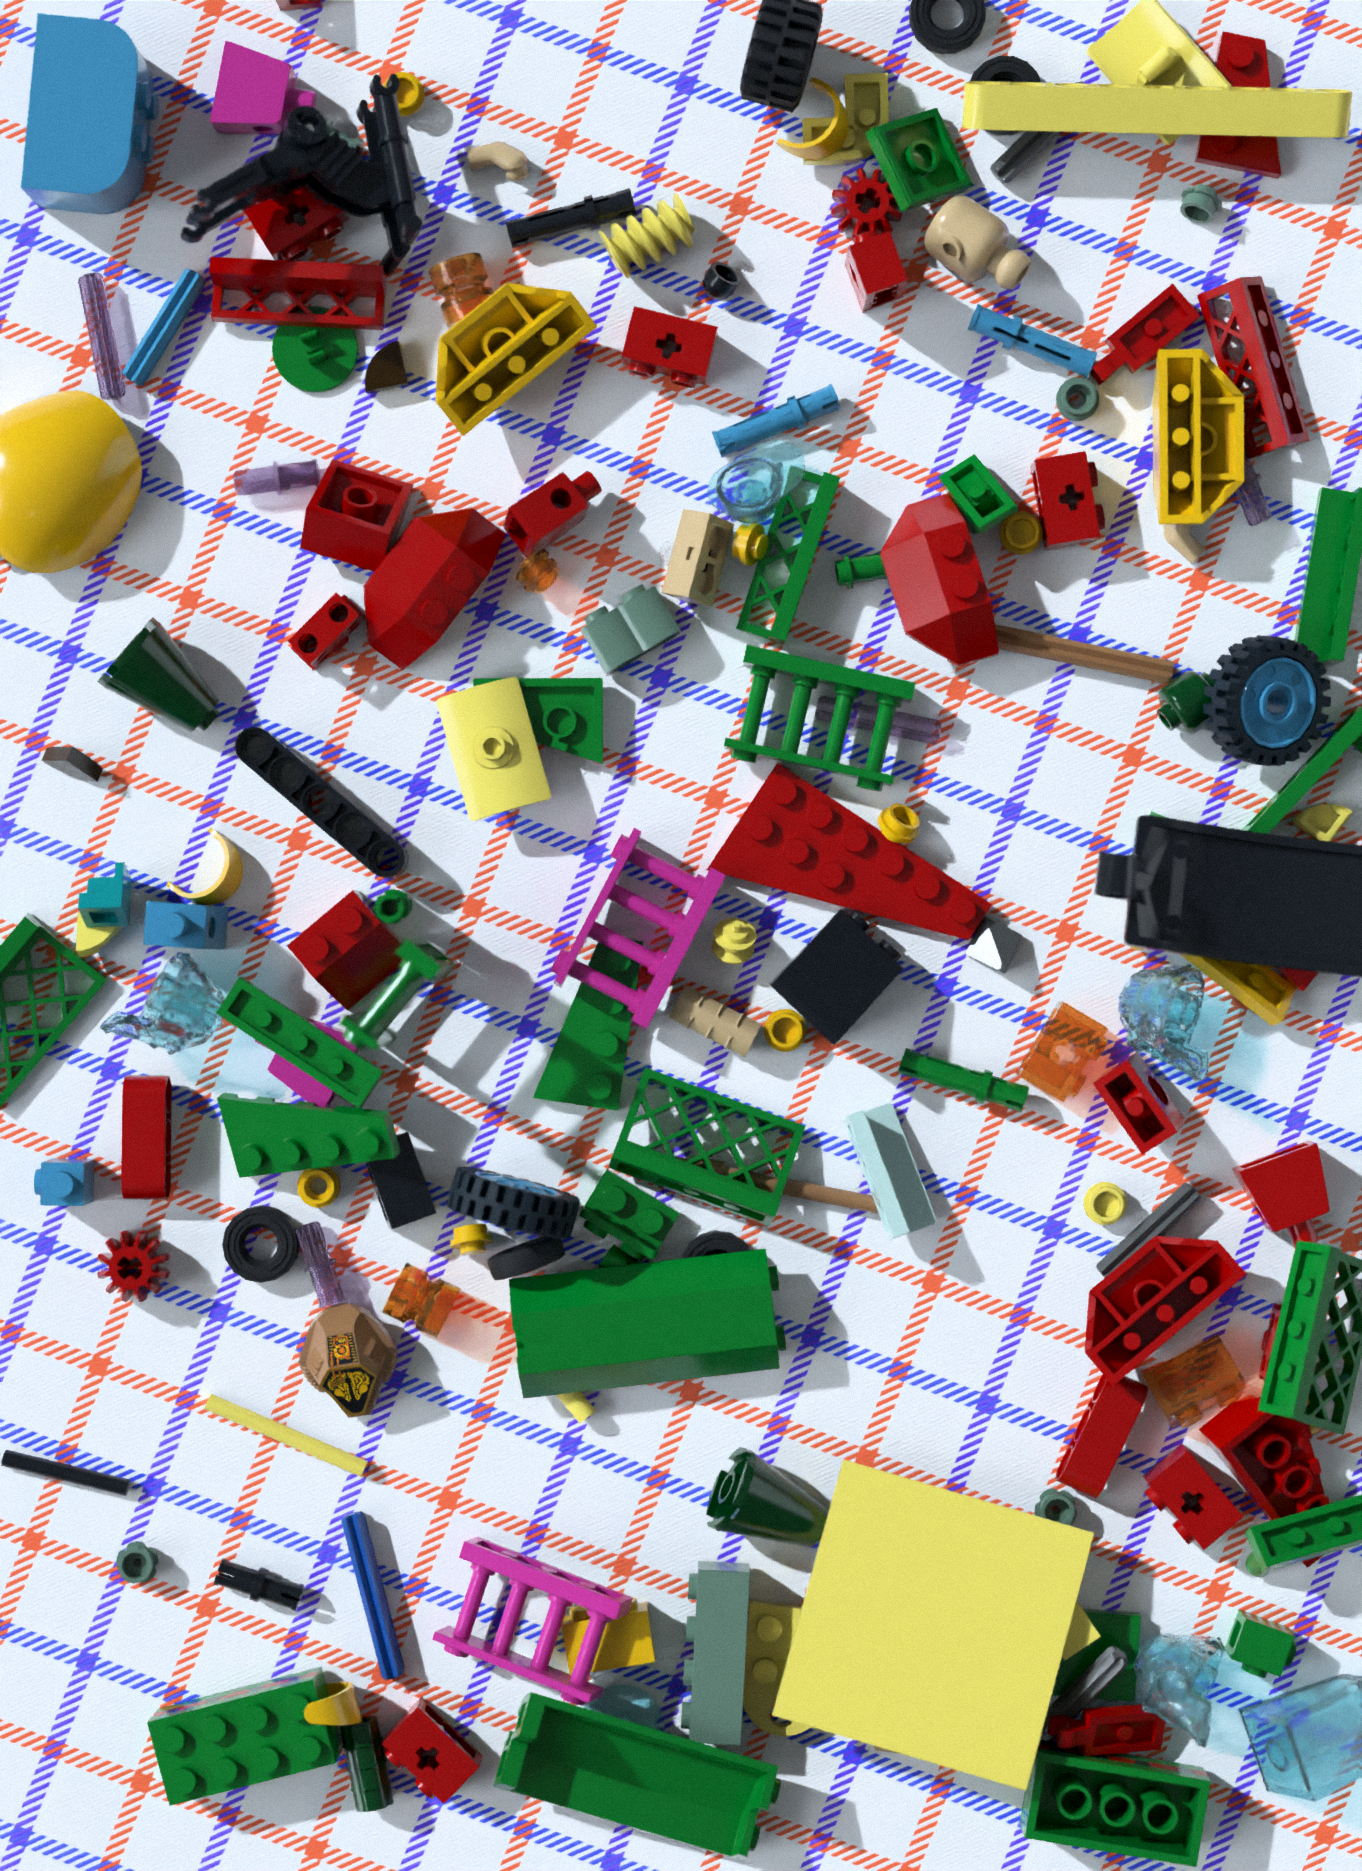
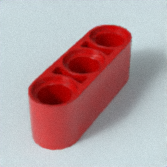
M126 1075L122 1089L121 1190L123 1199L168 1200L171 1188L170 1076Z
M1104 1375L1101 1376L1059 1464L1055 1477L1056 1481L1094 1499L1100 1495L1145 1402L1148 1386L1127 1376L1112 1386Z

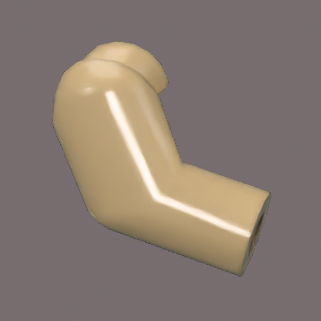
M498 141L466 149L471 171L497 165L505 169L507 179L512 182L521 181L528 175L529 171L526 166L528 159L524 152L505 142Z
M1163 525L1165 540L1189 563L1192 564L1205 551L1206 548L1190 534V525Z

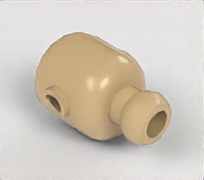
M958 195L950 198L937 212L925 234L924 244L927 252L950 268L953 273H957L971 283L982 279L989 272L994 276L999 286L1007 290H1013L1023 280L1031 266L1030 258L1025 252L1019 249L1011 250L1006 246L1009 238L1007 225L998 216L967 196Z

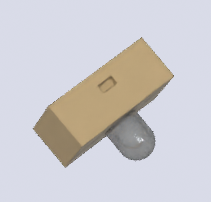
M683 509L675 541L663 543L658 551L660 561L668 566L661 593L686 603L713 607L734 524L711 513Z

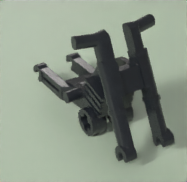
M374 75L369 85V90L374 100V107L372 109L374 112L369 111L366 100H361L356 109L358 120L364 124L370 156L368 162L364 161V156L361 153L358 154L353 146L350 147L345 139L342 140L336 131L332 136L327 134V122L320 111L310 106H299L289 114L273 150L256 157L208 187L199 189L196 200L205 205L201 207L199 204H193L186 218V223L194 226L196 230L183 227L180 238L187 243H197L202 240L206 233L252 208L257 203L270 199L274 202H282L288 193L306 188L310 194H314L318 201L321 200L325 207L331 205L360 218H369L380 213L383 228L386 230L389 249L379 262V265H383L386 275L393 274L411 249L410 245L417 239L423 226L422 219L416 214L414 203L416 194L406 147L409 142L407 135L403 131L396 95L400 84L397 75H390L386 82L387 87L381 84V77L379 75ZM311 124L314 128V131L312 132L309 128L305 126Z

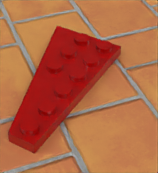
M778 762L706 869L709 871L710 868H713L727 876L964 940L970 939L992 906L991 903L902 844L888 840L882 831Z

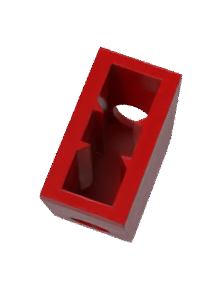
M588 470L573 481L562 472L510 506L503 528L527 561H529L585 518L589 508L587 502L602 492L601 486L594 475ZM553 504H559L564 509H559L555 507Z
M1307 1140L1232 1168L1234 1175L1267 1230L1277 1232L1287 1228L1294 1249L1297 1240L1311 1243L1319 1241L1311 1219L1330 1212V1206L1317 1143Z

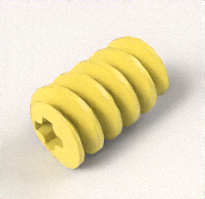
M674 193L672 197L673 208L664 200L658 201V216L649 208L642 209V224L632 215L626 218L627 231L617 223L611 224V239L599 230L602 242L615 268L627 279L631 277L630 263L632 262L642 271L647 269L645 257L647 255H650L658 264L661 263V248L663 247L673 256L677 255L676 241L679 239L688 248L693 247L692 233L695 229L688 211L677 193Z

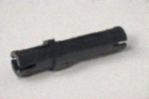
M627 188L595 198L592 195L584 196V201L505 222L510 242L514 249L528 243L553 238L590 227L592 231L601 229V224L627 218L630 215L637 216L631 190Z

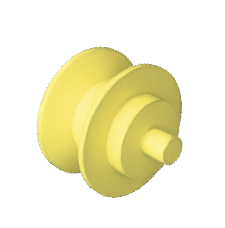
M728 918L720 921L715 926L711 947L713 954L719 960L728 964H742L753 956L756 931L750 923L739 918Z

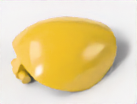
M78 390L60 391L18 405L0 415V555L16 567L31 573H55L82 564L98 555L114 541L133 511L141 487V458L129 429L119 415L105 401L88 392Z

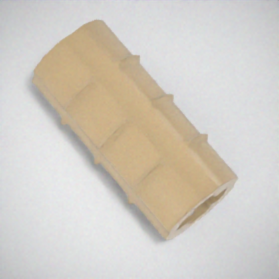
M687 985L684 986L668 1017L687 1029H691L705 1036L706 1039L709 1038L724 1046L725 1049L728 1048L743 1057L746 1056L762 1025L745 1016L744 1013H739L725 1006L724 1003L722 1004Z

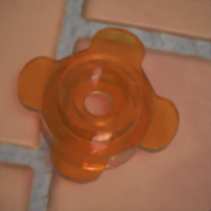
M541 549L535 554L528 556L522 562L516 574V581L524 583L523 588L527 592L533 591L538 594L548 590L555 583L559 575V568L556 566L557 562L553 558H548L549 552L546 549Z

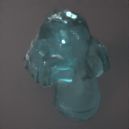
M177 952L166 963L154 980L140 1016L117 1011L101 1024L100 1029L105 1034L111 1032L114 1035L138 1040L153 1049L157 1047L167 1049V1054L172 1055L176 1052L204 1044L218 1028L222 1027V1017L216 1014L225 999L221 990L211 981L210 976L207 975L200 964L190 956V953Z
M1191 964L1158 967V969H1143L1131 975L1118 997L1120 1020L1128 1034L1126 1036L1127 1046L1133 1047L1139 1053L1142 1051L1149 1053L1152 1059H1158L1170 1064L1186 1075H1189L1195 1081L1206 1079L1209 1069L1208 1052L1190 1043L1200 1017L1204 999L1205 981L1200 970L1191 967Z
M1172 1633L1156 1634L1142 1646L1138 1647L1139 1652L1134 1663L1135 1674L1143 1694L1142 1711L1159 1716L1170 1728L1180 1727L1195 1740L1197 1746L1205 1748L1209 1739L1212 1716V1702L1205 1697L1218 1675L1217 1669L1222 1661L1225 1647L1220 1637H1204L1195 1634L1181 1636Z

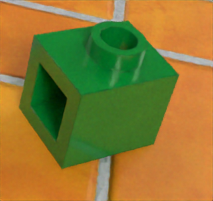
M1239 1609L1224 1650L1232 1660L1242 1663L1241 1669L1250 1674L1266 1678L1268 1672L1281 1677L1284 1666L1289 1667L1294 1660L1297 1643L1294 1642L1295 1636L1287 1626Z

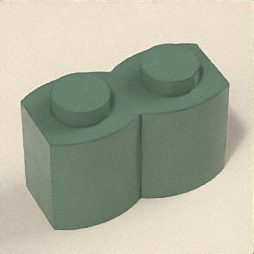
M643 584L621 596L624 603L619 607L608 611L607 607L603 606L584 618L587 625L580 629L581 634L606 676L622 669L681 633L678 624L655 586L646 590Z

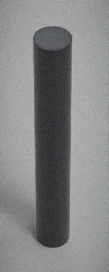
M7 1449L1 1461V1466L122 1496H127L131 1483L130 1479Z

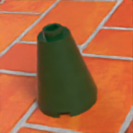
M152 617L108 667L106 672L112 677L104 673L97 682L111 692L191 733L197 727L204 732L220 714V711L215 708L219 699L163 625Z
M743 1447L736 1449L728 1458L735 1463L729 1472L720 1470L711 1490L706 1515L712 1517L713 1521L707 1522L708 1527L720 1532L805 1547H812L816 1542H820L827 1518V1508L753 1451Z

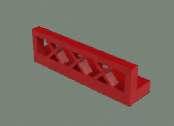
M210 257L209 274L213 282L211 319L213 322L384 330L387 280L383 265ZM224 290L242 291L250 299L239 310H222ZM251 291L260 293L255 296ZM273 293H285L293 303L280 313L270 312L262 302ZM295 294H303V295H301V296L298 298ZM316 295H327L336 304L324 315L313 314L305 306ZM338 296H346V297H344L342 300H340V298H339ZM358 297L376 298L374 317L355 316L348 306ZM300 309L303 312V314L295 312H297ZM343 312L346 316H340L338 314Z
M1262 276L1240 277L1197 295L1218 367L1239 390L1245 377L1251 379L1256 384L1258 393L1253 404L1251 405L1244 401L1245 459H1254L1280 448L1293 447L1310 441ZM1227 294L1230 296L1233 307L1228 323L1218 318L1213 300ZM1233 335L1243 340L1246 350L1240 364L1230 359L1227 349ZM1257 418L1267 423L1272 441L1256 447L1252 429Z

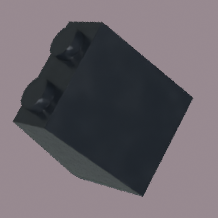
M839 909L769 983L774 990L833 1045L844 1036L904 969L897 963L902 955L885 939H882L877 944L865 933L871 926L853 909L847 915Z

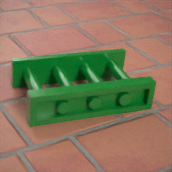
M751 645L746 646L743 665L751 667L750 674L754 676L739 740L725 738L724 749L732 750L730 758L756 763L757 756L856 778L858 779L857 787L877 792L882 791L883 785L892 786L894 776L881 772L896 708H901L902 701L907 703L912 701L916 683ZM776 673L792 676V684L795 685L781 750L756 744L770 679L775 680ZM818 682L835 686L833 693L837 694L823 760L797 754L812 689H817ZM860 692L876 695V703L879 704L865 769L840 764L854 698L859 699Z
M424 938L406 939L395 952L403 958V961L399 964L402 969L367 1012L362 1011L346 1015L339 1022V1024L347 1029L343 1034L344 1038L359 1050L364 1052L369 1047L376 1051L392 1045L397 1037L387 1028L426 980L444 979L456 966L454 962Z

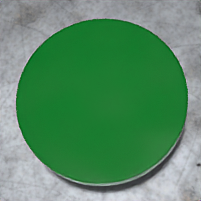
M320 306L307 307L313 314L324 315L330 310ZM300 309L297 312H295L303 314V312ZM279 325L273 338L272 355L277 370L290 385L302 391L320 393L338 387L350 376L357 362L358 343L353 329Z

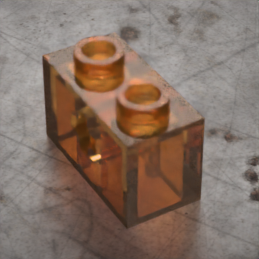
M1058 1000L1015 1074L1062 1102L1066 1100L1067 1096L1074 1098L1086 1080V1076L1082 1074V1071L1089 1059L1096 1061L1108 1043L1109 1039L1104 1037L1108 1028L1069 1004ZM1071 1042L1070 1052L1075 1055L1071 1062L1063 1060L1059 1065L1057 1062L1060 1056L1055 1052L1058 1045L1066 1047Z

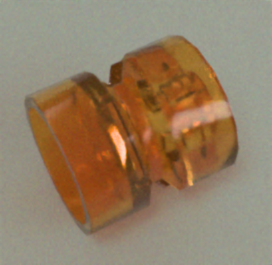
M466 253L446 259L428 271L436 295L445 299L440 308L448 330L494 293L491 287H487L484 284L489 276L480 253ZM468 285L470 286V288H466L458 292L456 291V289H460Z
M407 1262L389 1295L382 1313L403 1323L412 1319L414 1320L415 1329L437 1339L461 1288L441 1278L432 1282L429 1280V1273Z

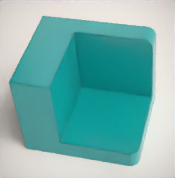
M125 862L115 863L114 877L89 878L87 893H79L78 910L86 927L130 925L132 879Z

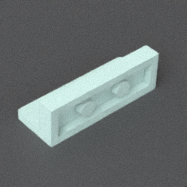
M887 1103L865 1112L861 1110L847 1115L843 1121L888 1240H893L935 1224L937 1221L893 1104Z

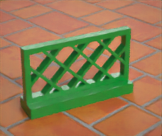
M29 912L0 945V1017L2 1026L0 1038H3L5 1061H0V1068L6 1067L8 1085L0 1093V1108L108 980L105 975L85 959L78 957L75 951L41 925L42 922ZM40 938L55 949L57 966L32 968L30 950ZM62 955L73 964L63 965ZM25 957L26 969L14 970ZM82 970L94 982L85 993L66 995L63 971ZM58 972L60 996L35 998L33 974ZM27 975L30 999L5 1001L4 981L9 976ZM78 1000L68 1012L67 1001ZM61 1002L62 1021L57 1026L39 1028L36 1004ZM30 1005L33 1028L8 1031L6 1007ZM51 1033L40 1045L39 1034ZM34 1035L35 1053L31 1058L11 1060L9 1037ZM23 1066L13 1078L12 1067Z
M645 1067L608 1168L770 1226L776 1216L781 1202L780 1199L806 1126ZM648 1082L666 1087L672 1102L651 1110L644 1095ZM676 1091L685 1094V1096L679 1098ZM694 1099L706 1102L712 1117L692 1125L682 1104ZM641 1104L645 1114L636 1117ZM716 1106H718V1107H720V1108H723V1109H726V1110L723 1111V1112H721V1113H719V1111H718V1109H717ZM676 1108L685 1129L665 1137L655 1116ZM737 1113L747 1118L753 1131L732 1140L722 1119ZM646 1120H649L658 1138V1141L647 1146L627 1140L631 1128ZM756 1121H759L767 1125L759 1128ZM716 1122L726 1143L705 1152L695 1131ZM775 1128L793 1134L789 1147L774 1155L763 1136L764 1133ZM689 1134L699 1155L687 1161L675 1158L668 1143ZM756 1137L766 1158L746 1167L736 1146ZM662 1147L664 1153L655 1151V1149ZM729 1149L739 1170L727 1176L715 1173L709 1158ZM785 1157L780 1170L776 1161ZM702 1161L705 1168L696 1166L694 1164H697ZM770 1164L777 1179L773 1193L757 1188L749 1173ZM742 1176L745 1183L737 1181L735 1179Z
M1297 1240L1258 1411L1344 1435L1362 1358V1286L1361 1290L1357 1292L1353 1280L1362 1272V1259L1345 1254L1341 1249L1333 1246ZM1343 1289L1347 1302L1339 1308L1336 1295ZM1352 1314L1354 1321L1352 1330L1348 1334L1344 1321ZM1334 1331L1338 1344L1330 1350L1326 1337ZM1342 1357L1344 1361L1343 1370L1338 1376L1334 1363ZM1325 1374L1328 1386L1320 1393L1316 1380ZM1333 1399L1334 1409L1330 1422L1325 1405Z

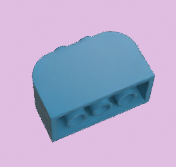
M37 13L21 189L41 209L111 214L129 206L142 190L146 175V164L152 163L154 159L155 142L154 137L149 136L151 120H157L159 98L158 94L153 93V76L148 64L129 35L118 25L102 19Z

